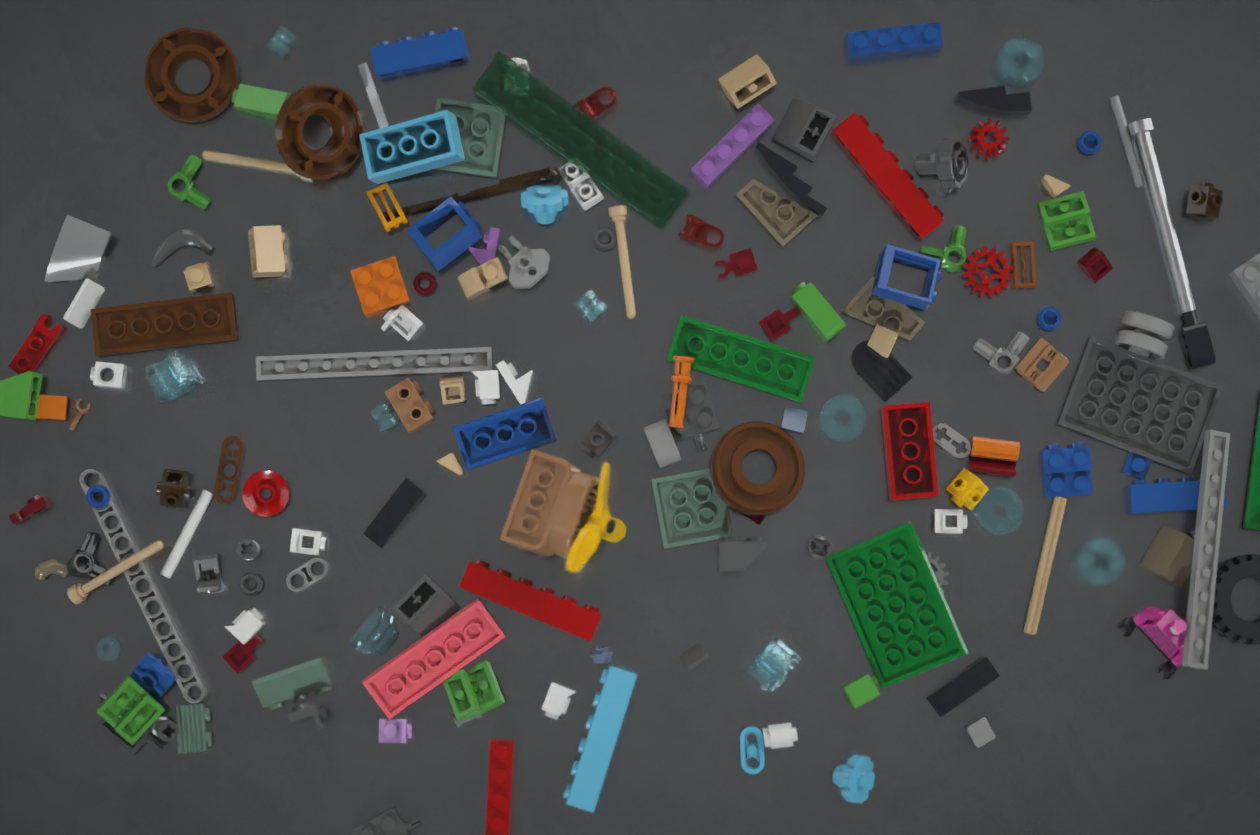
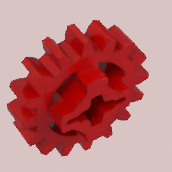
M984 246L982 253L975 249L973 251L975 257L968 255L966 259L970 263L963 264L962 267L967 270V272L962 274V277L969 279L965 286L972 285V293L979 290L980 297H983L985 292L988 293L990 298L994 296V291L999 295L1002 294L1001 287L1007 289L1010 286L1006 280L1013 279V276L1008 274V272L1012 271L1014 267L1007 265L1011 259L1003 258L1004 251L997 254L996 247L988 251L987 247ZM987 257L983 264H975L978 259ZM996 260L999 261L1003 270L998 268ZM987 267H990V272H993L989 277H986V273L982 271ZM973 274L978 276L980 284L975 281ZM1001 280L998 285L989 287L991 281Z

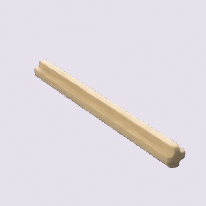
M1059 496L1053 498L1023 629L1024 633L1031 635L1037 633L1067 502L1065 498Z

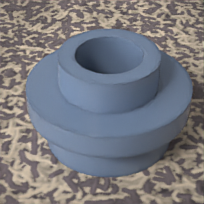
M603 645L594 647V651L589 653L593 663L602 664L612 660L613 650Z

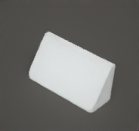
M85 279L63 319L82 329L91 315V309H95L105 289L92 280Z

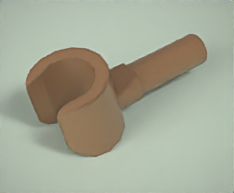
M83 398L76 402L77 412L68 428L74 431L83 414H87L91 410L90 402L86 409L79 408Z

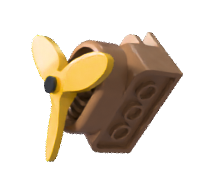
M532 449L500 540L520 550H527L538 555L549 557L556 554L566 557V570L571 572L579 571L596 551L601 539L609 542H618L626 535L625 524L620 519L611 517L608 507L610 464L603 463L601 475L598 478L582 473L580 468L562 458Z

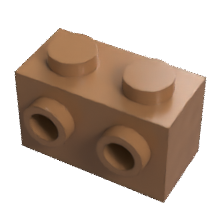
M408 377L384 393L408 433L411 434L433 421L434 418L431 414L435 413L428 400L423 402L419 395L423 391L417 381L411 382Z

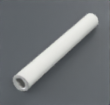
M203 489L160 572L161 575L171 579L214 494Z

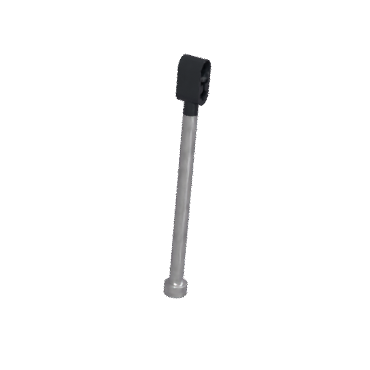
M1151 118L1129 123L1130 135L1136 136L1185 322V325L1180 326V332L1189 366L1191 369L1215 364V353L1207 324L1204 320L1199 321L1151 140L1150 131L1154 130Z

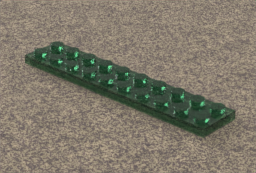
M501 51L496 54L472 89L660 228L664 227L690 191L682 183Z

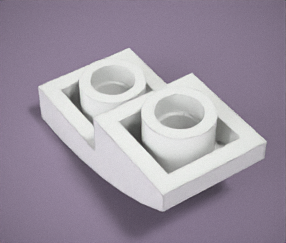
M577 157L558 168L561 177L584 211L604 199L602 193Z

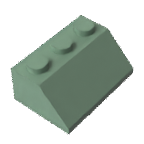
M324 657L251 681L263 708L269 706L270 711L283 707V701L292 699L294 703L306 699V693L314 691L315 695L329 691L328 686L333 684Z

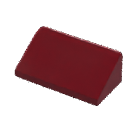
M968 456L967 470L971 473L1009 478L1016 476V462Z

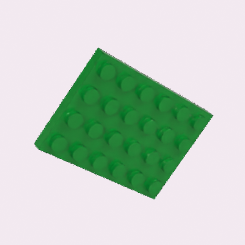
M912 521L826 557L881 688L968 654V650Z

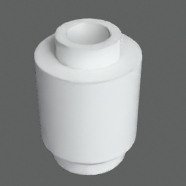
M791 723L768 725V728L762 729L765 747H771V749L793 747V742L798 741L796 727H791Z

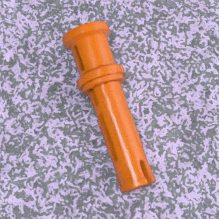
M673 356L675 366L674 375H671V379L674 385L668 427L684 428L687 387L692 382L690 371L694 358Z

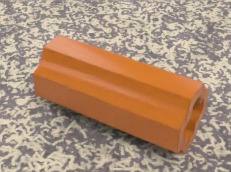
M972 436L970 457L1018 462L1020 442Z

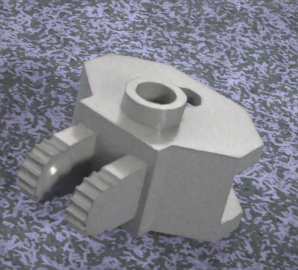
M511 235L508 237L509 242L519 252L512 257L504 246L499 245L497 249L507 259L508 265L511 267L509 274L511 286L515 290L530 289L548 273L550 255L544 249H528L526 246L523 247ZM530 270L537 272L534 276L529 275Z

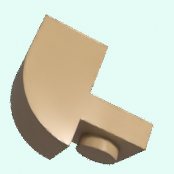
M496 257L476 268L469 269L459 275L457 279L467 300H471L490 291L491 287L507 280L508 277L499 258Z

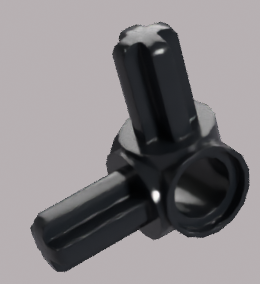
M88 532L80 549H76L72 558L67 562V570L72 576L84 579L90 577L93 579L107 571L96 565V560H94L93 553L100 539L96 533ZM77 559L84 563V570L77 567ZM112 579L105 582L104 585H109Z

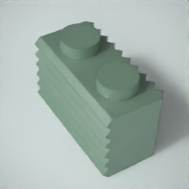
M205 703L174 706L175 721L179 728L177 736L178 754L209 751V746L213 745L212 732H208L207 722H211L210 708H206Z

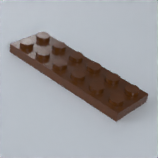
M231 292L91 309L95 355L97 357L237 340L233 295Z

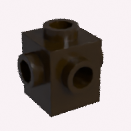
M1200 182V186H1190L1187 196L1186 214L1197 218L1219 219L1223 191L1214 188V184Z
M164 469L162 479L158 481L156 495H160V505L184 508L186 499H190L192 493V485H188V471Z

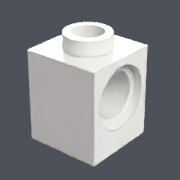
M96 361L95 367L91 368L90 380L97 387L125 389L128 366ZM112 369L114 373L112 380L105 382L103 380L104 371Z

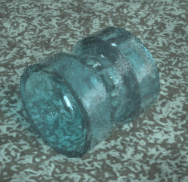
M278 25L275 29V35L270 37L265 44L280 56L285 57L288 53L289 45H294L298 38L283 26Z
M592 289L575 304L579 311H584L586 318L590 322L598 318L608 307L603 301H599L596 298V294Z
M390 401L382 403L369 412L371 417L377 420L381 433L401 422L399 416L394 414Z

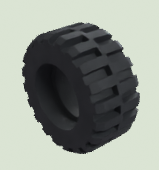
M1240 555L1226 560L1223 565L1217 567L1212 623L1216 625L1215 629L1220 634H1224L1231 641L1241 644H1260V620L1249 622L1241 619L1233 610L1231 603V594L1237 582L1247 577L1260 578V555Z

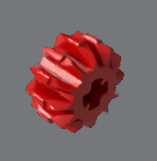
M988 118L986 125L980 120L978 121L979 128L972 127L971 131L975 135L969 136V141L976 142L971 146L972 150L980 149L977 156L980 157L983 152H986V159H990L992 152L998 157L1000 155L999 149L1006 150L1007 146L1002 142H1008L1009 137L1002 136L1007 131L1006 127L998 129L1001 124L1000 121H997L993 126L992 119ZM984 134L986 136L988 134H991L993 136L992 141L990 143L985 142L986 137L984 136Z

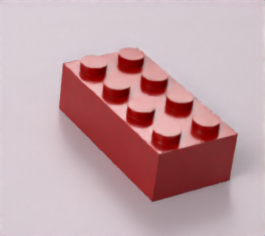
M930 402L882 406L880 409L889 501L938 497Z

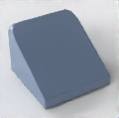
M785 406L781 428L804 434L808 411Z

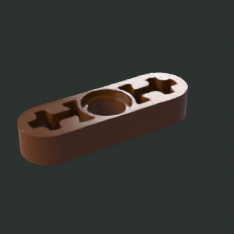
M236 436L227 437L221 447L214 498L222 504L233 502L237 493L244 443ZM233 440H236V445L239 446V450H234L233 454L234 458L238 457L237 462L231 459L224 460L225 455L230 457L231 450L227 448V444H232ZM231 463L235 466L236 471L233 476L226 477L223 474L222 469L225 464ZM221 478L226 481L234 480L233 485L228 484L227 490L231 492V496H227L225 500H222V496L219 495V490L222 491L225 487V483H220Z

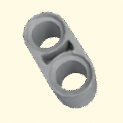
M665 419L643 427L660 469L682 460Z
M311 559L288 574L286 584L292 591H305L328 576L330 566L324 559ZM316 562H321L324 565V572L319 576L315 575L312 571V567ZM298 574L304 578V584L300 588H296L292 584L293 577Z

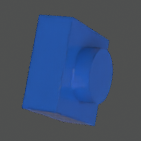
M1128 452L1121 473L1145 480L1152 460L1133 452Z

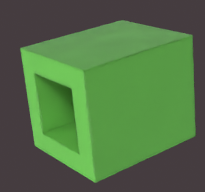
M865 674L842 688L853 708L856 709L879 696L878 690L881 686L875 676L870 677L869 674Z

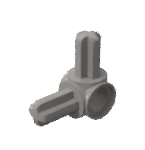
M1019 331L1007 348L1002 347L999 350L980 338L975 343L973 349L989 360L991 367L999 373L1007 375L1014 371L1016 364L1020 360L1018 355L1030 338ZM1003 357H1008L1011 360V365L1005 369L998 366L999 360Z

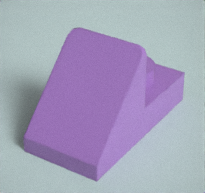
M491 227L490 233L485 232L483 246L487 247L486 250L468 248L479 265L496 258L501 233L499 228Z

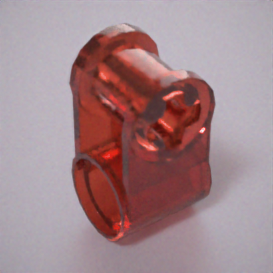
M603 87L590 96L578 101L572 108L577 110L584 121L583 126L587 127L614 109L618 103V98L612 88ZM609 93L613 96L610 104H602L600 102L603 94ZM584 108H586V109L588 110V112L590 113V115H588V114L586 113V111L584 110Z
M687 214L686 218L688 220L685 227L678 234L680 238L712 251L719 250L724 245V234L721 229L706 223L696 216ZM712 233H716L720 236V241L717 244H710L707 241V237Z

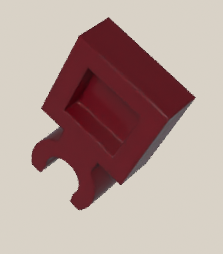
M751 248L729 254V262L719 260L714 263L715 267H725V272L719 274L718 279L726 278L730 272H734L735 278L758 271Z
M37 495L27 500L28 505L9 515V518L13 524L17 525L52 505L48 497L43 496L40 498Z

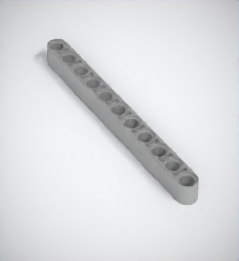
M93 469L85 470L79 479L85 495L90 488L87 484V477L90 474L97 476L96 485H103L110 492V501L105 507H92L118 563L140 550L102 473ZM97 492L95 494V499L97 500L98 497L102 495V493ZM111 516H115L118 519V525L114 529H110L107 525V521ZM122 537L127 538L129 542L125 550H120L117 545ZM145 560L139 562V567L136 571L132 572L127 569L123 573L172 673L177 677L176 681L184 698L190 703H200L208 695L207 687ZM145 579L149 583V589L147 592L142 593L138 588V584L141 580ZM152 601H157L160 606L156 614H152L149 611V604ZM162 622H167L170 625V632L165 636L159 632V626ZM173 643L178 644L181 649L180 654L176 657L172 656L169 652V648ZM184 664L188 665L191 669V674L187 678L180 675V668ZM193 686H198L201 689L202 693L198 699H194L190 695V690Z

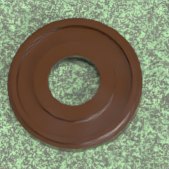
M188 27L174 30L160 38L151 48L146 58L144 83L149 97L164 114L178 121L202 122L217 116L228 107L232 101L234 90L238 88L239 68L233 52L224 40L205 29H190ZM196 59L207 65L210 71V81L203 91L189 94L183 92L178 87L175 74L177 68L183 62Z
M330 85L305 86L287 98L277 116L275 139L281 158L293 172L309 179L328 180L338 174H344L355 164L362 151L359 134L365 133V126L361 125L358 114L360 109L354 99L342 89ZM313 114L322 115L330 126L328 142L325 146L316 150L306 146L303 138L305 121Z
M763 421L745 422L726 432L716 444L709 466L710 476H712L719 498L731 509L748 516H765L785 508L799 493L805 476L804 457L794 438L781 427ZM752 450L766 451L776 462L775 476L765 484H756L749 481L742 472L743 458Z

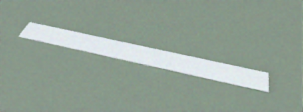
M367 63L360 64L358 68L379 128L387 127L389 125Z

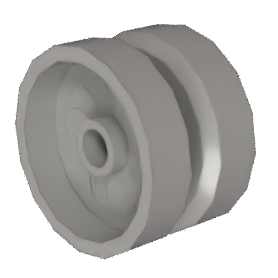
M1125 311L1121 323L1129 330L1119 331L1115 344L1142 356L1165 359L1168 346L1161 340L1171 339L1175 327L1164 320L1147 314Z

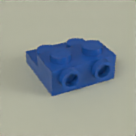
M1084 442L1071 443L1070 448L1061 449L1060 444L1046 445V450L1040 451L1044 498L1093 494L1090 447H1084Z

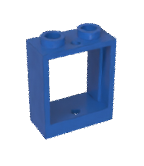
M452 196L406 230L438 271L483 237L478 230L481 227L479 222L473 215L468 217L466 214L469 211L461 201L457 203ZM455 214H458L467 226L434 250L425 237Z
M887 244L880 253L871 294L925 310L930 304L935 302L937 290H934L935 283L941 277L942 269L939 268L941 260ZM893 261L927 271L922 297L887 287Z

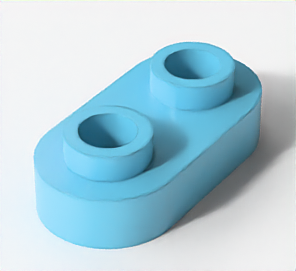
M754 726L746 727L740 733L741 767L749 774L759 773L765 764L763 733ZM749 734L756 736V740L753 743L747 741ZM752 757L757 760V764L753 767L748 765V760Z

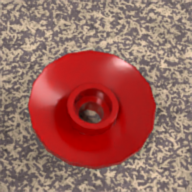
M261 470L253 473L246 480L242 490V498L245 506L253 514L260 517H271L279 514L286 507L289 500V487L286 480L280 474L271 470ZM266 489L271 492L269 498L263 497V491Z

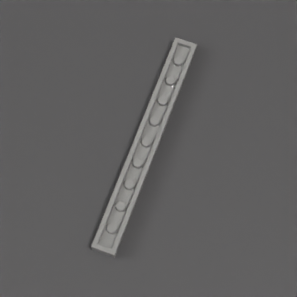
M492 347L256 357L257 381L493 370Z
M1205 430L1186 619L1187 629L1185 631L1182 659L1183 667L1196 669L1208 668L1230 433L1216 430Z

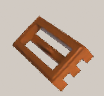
M1035 241L1011 242V264L1014 267L1012 270L1013 289L1037 288ZM1019 246L1021 258L1022 283H1019L1018 281L1016 247ZM1025 246H1029L1031 283H1027Z

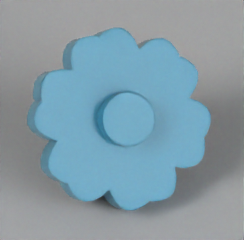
M537 184L527 187L526 192L521 193V207L527 208L529 213H533L536 221L540 224L554 222L557 212L563 210V206L568 205V191L561 189L559 185L546 184L543 186Z
M853 755L847 760L846 765L837 766L834 769L833 782L839 788H843L842 796L845 801L861 804L864 800H867L869 790H872L875 774L872 772L874 764L869 757Z

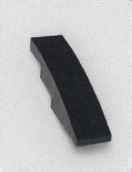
M758 142L755 150L771 174L801 205L817 214L819 218H822L827 207L808 196L813 187L794 176L798 166Z

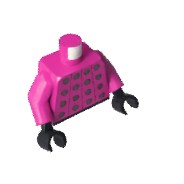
M1154 606L1145 608L1134 615L1133 619L1125 618L1119 626V629L1122 627L1128 628L1124 635L1125 637H1129L1136 628V625H1138L1164 655L1171 659V662H1166L1158 670V673L1163 669L1167 670L1169 676L1166 680L1170 679L1176 673L1177 667L1182 665L1185 631L1187 629L1186 622L1172 609H1159Z

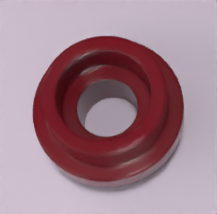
M421 272L414 278L413 286L418 294L427 296L435 291L437 281L431 273ZM423 280H428L430 282L428 288L421 287V282Z

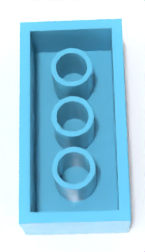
M448 110L359 134L368 180L376 184L465 160L456 115Z

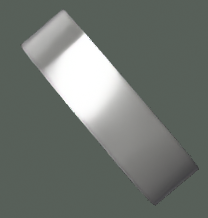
M939 423L933 427L934 443L957 459L965 458L970 454L971 444L961 434L944 423ZM944 428L946 430L945 435L950 440L947 441L944 438L937 440L935 430ZM954 441L957 444L963 442L966 452L957 454L955 452L957 448L951 442Z

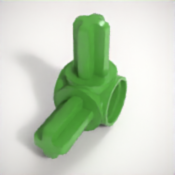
M191 154L179 172L175 171L169 180L168 191L172 196L177 197L181 201L186 199L200 209L205 210L211 199L193 187L194 182L191 180L202 164V160ZM176 180L183 181L185 190L175 192L172 189V183Z
M960 225L954 226L950 245L944 247V250L922 246L920 254L941 260L940 267L948 272L955 273L960 271L966 259L967 250L964 248L967 229ZM955 255L959 258L960 262L952 263L948 257Z

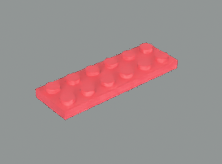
M477 598L361 681L386 716L391 719L506 636Z

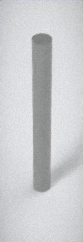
M1119 96L1112 97L1110 101L1136 188L1145 186L1120 98Z

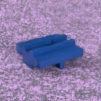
M148 652L138 666L134 668L130 677L158 702L177 677L170 671L171 668L169 666L165 667L161 663L162 660L160 658L156 659Z

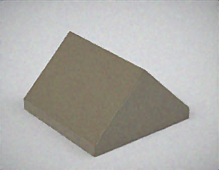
M1162 524L1139 565L1181 589L1192 568L1194 539L1187 534Z

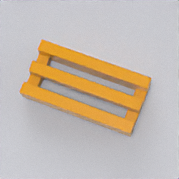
M388 182L366 192L386 232L391 231L390 228L399 227V224L402 222L403 224L408 222ZM386 189L400 217L395 218L382 190ZM376 193L391 219L388 223L373 196Z

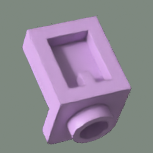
M379 719V743H408V738H412V724H408V719Z

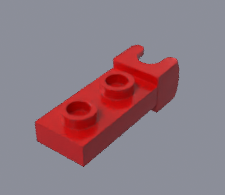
M43 313L8 367L17 374L28 371L35 372L55 340L59 338L65 329V326L56 324L50 330L48 328L50 315Z

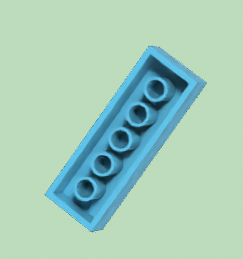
M610 666L609 670H603L600 683L604 684L602 693L596 692L592 705L597 707L595 715H589L585 729L589 730L588 737H582L578 752L582 753L580 761L575 760L571 775L575 776L573 784H567L563 796L567 798V805L594 813L637 674Z

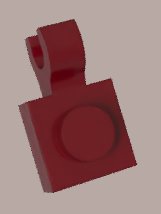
M798 306L793 307L784 314L778 309L759 322L771 341H774L791 330L789 322L802 315Z
M256 634L244 645L238 641L222 658L237 674H240L257 658L252 652L265 640L259 634Z

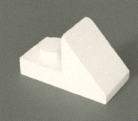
M503 360L496 364V367L520 405L526 403L533 370L516 380L515 376L518 373L511 362L506 364Z

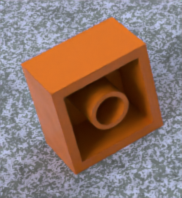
M395 256L350 270L366 318L390 311L392 308H399L402 304L404 306L411 304Z

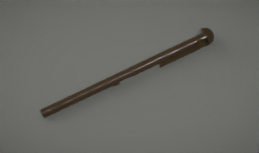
M551 166L499 179L500 184L475 189L464 195L458 196L457 192L451 196L457 203L459 201L466 202L551 180L556 184L560 180L561 174L556 167ZM450 196L402 207L401 209L405 216L433 210ZM396 209L392 210L395 218L400 217ZM387 211L382 212L386 221L391 220Z

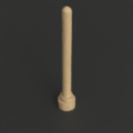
M208 150L202 152V158L205 160L295 173L285 162ZM297 174V176L301 177V179H303V180H310V181L312 180V179L305 178V177H302V176H300V175Z
M626 205L609 207L608 212L609 218H612V222H615L626 315L632 319L636 316L624 226L628 212Z
M156 541L87 583L72 585L67 589L69 599L74 604L83 602L90 591L163 548V543Z

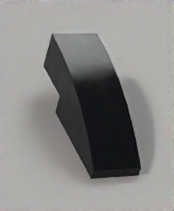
M1005 85L960 91L956 95L957 101L986 112L1018 115L1029 114L1032 111L1030 91L1006 95Z
M405 478L363 534L382 549L426 493L408 478Z
M984 656L926 697V699L937 714L942 717L997 679L1000 674L989 659Z

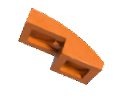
M40 395L36 419L66 420L68 397Z

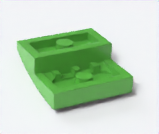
M1084 191L1038 202L1050 251L1096 240V233L1090 218V209Z
M486 660L468 671L461 669L443 681L458 721L478 716L505 703L492 666Z
M129 675L96 709V713L111 724L115 731L132 745L165 711Z

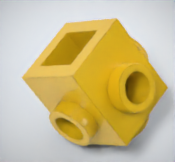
M963 468L946 490L952 495L950 500L959 508L964 505L969 510H972L989 488L979 477Z

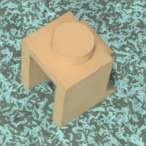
M208 262L186 267L184 275L189 290L193 294L198 292V288L207 285L211 288L216 286Z

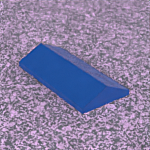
M543 397L453 427L467 470L557 441Z

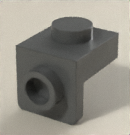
M218 554L194 557L193 563L197 579V592L213 593L221 589L222 577Z

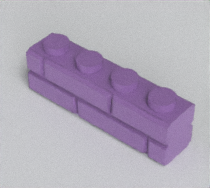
M757 104L750 113L742 118L717 143V146H714L691 168L690 173L708 189L774 124L773 117L761 105Z

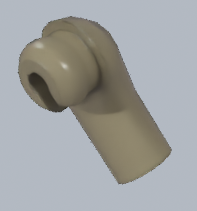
M54 559L42 562L35 568V577L39 580H45L52 573L59 574L65 578L69 575L67 565Z

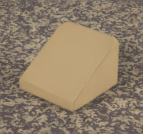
M1047 174L1041 179L1042 184L1052 198H1056L1071 187L1069 184Z
M877 324L867 345L883 357L888 358L897 340L898 333Z
M463 374L440 376L443 405L466 402Z
M450 453L437 460L439 464L460 476L464 475V471L454 454Z

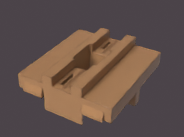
M1040 338L1015 369L1038 390L1045 392L1070 361L1047 341ZM1041 359L1049 364L1044 371L1036 367Z

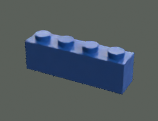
M941 22L847 32L845 37L848 61L941 50L943 47Z
M457 27L444 29V33L440 34L426 32L421 34L420 38L412 39L411 36L398 39V42L391 44L388 41L376 43L375 47L370 48L377 79L469 61L463 30H458Z
M1181 477L1180 482L1172 483L1170 478L1156 479L1154 484H1147V480H1133V485L1126 486L1128 514L1197 510L1200 481H1194V477ZM1225 491V495H1224V505H1223V508H1227V505H1226V491Z

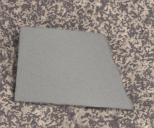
M67 215L55 244L44 281L50 283L56 281H77L87 278L90 280L97 279L106 259L103 254L112 233Z

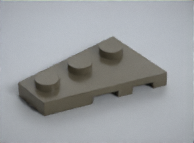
M752 179L736 194V197L782 247L818 216L755 179Z
M872 276L841 312L875 327L879 324L897 332L898 337L910 341L924 326L925 322L905 304L872 295L875 280Z

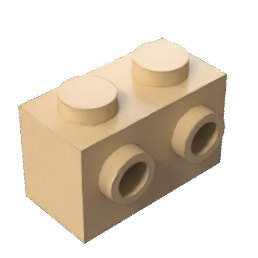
M757 54L718 79L725 95L737 109L777 84L769 67Z
M281 225L253 226L248 231L252 278L280 277L288 267V259L283 252L286 237L285 233L281 231Z

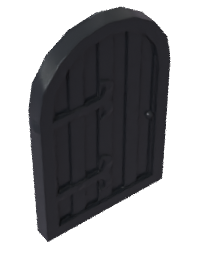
M869 340L863 341L853 350L851 357L852 366L857 374L885 403L896 392L900 391L912 376L891 353L888 358H885L867 345Z

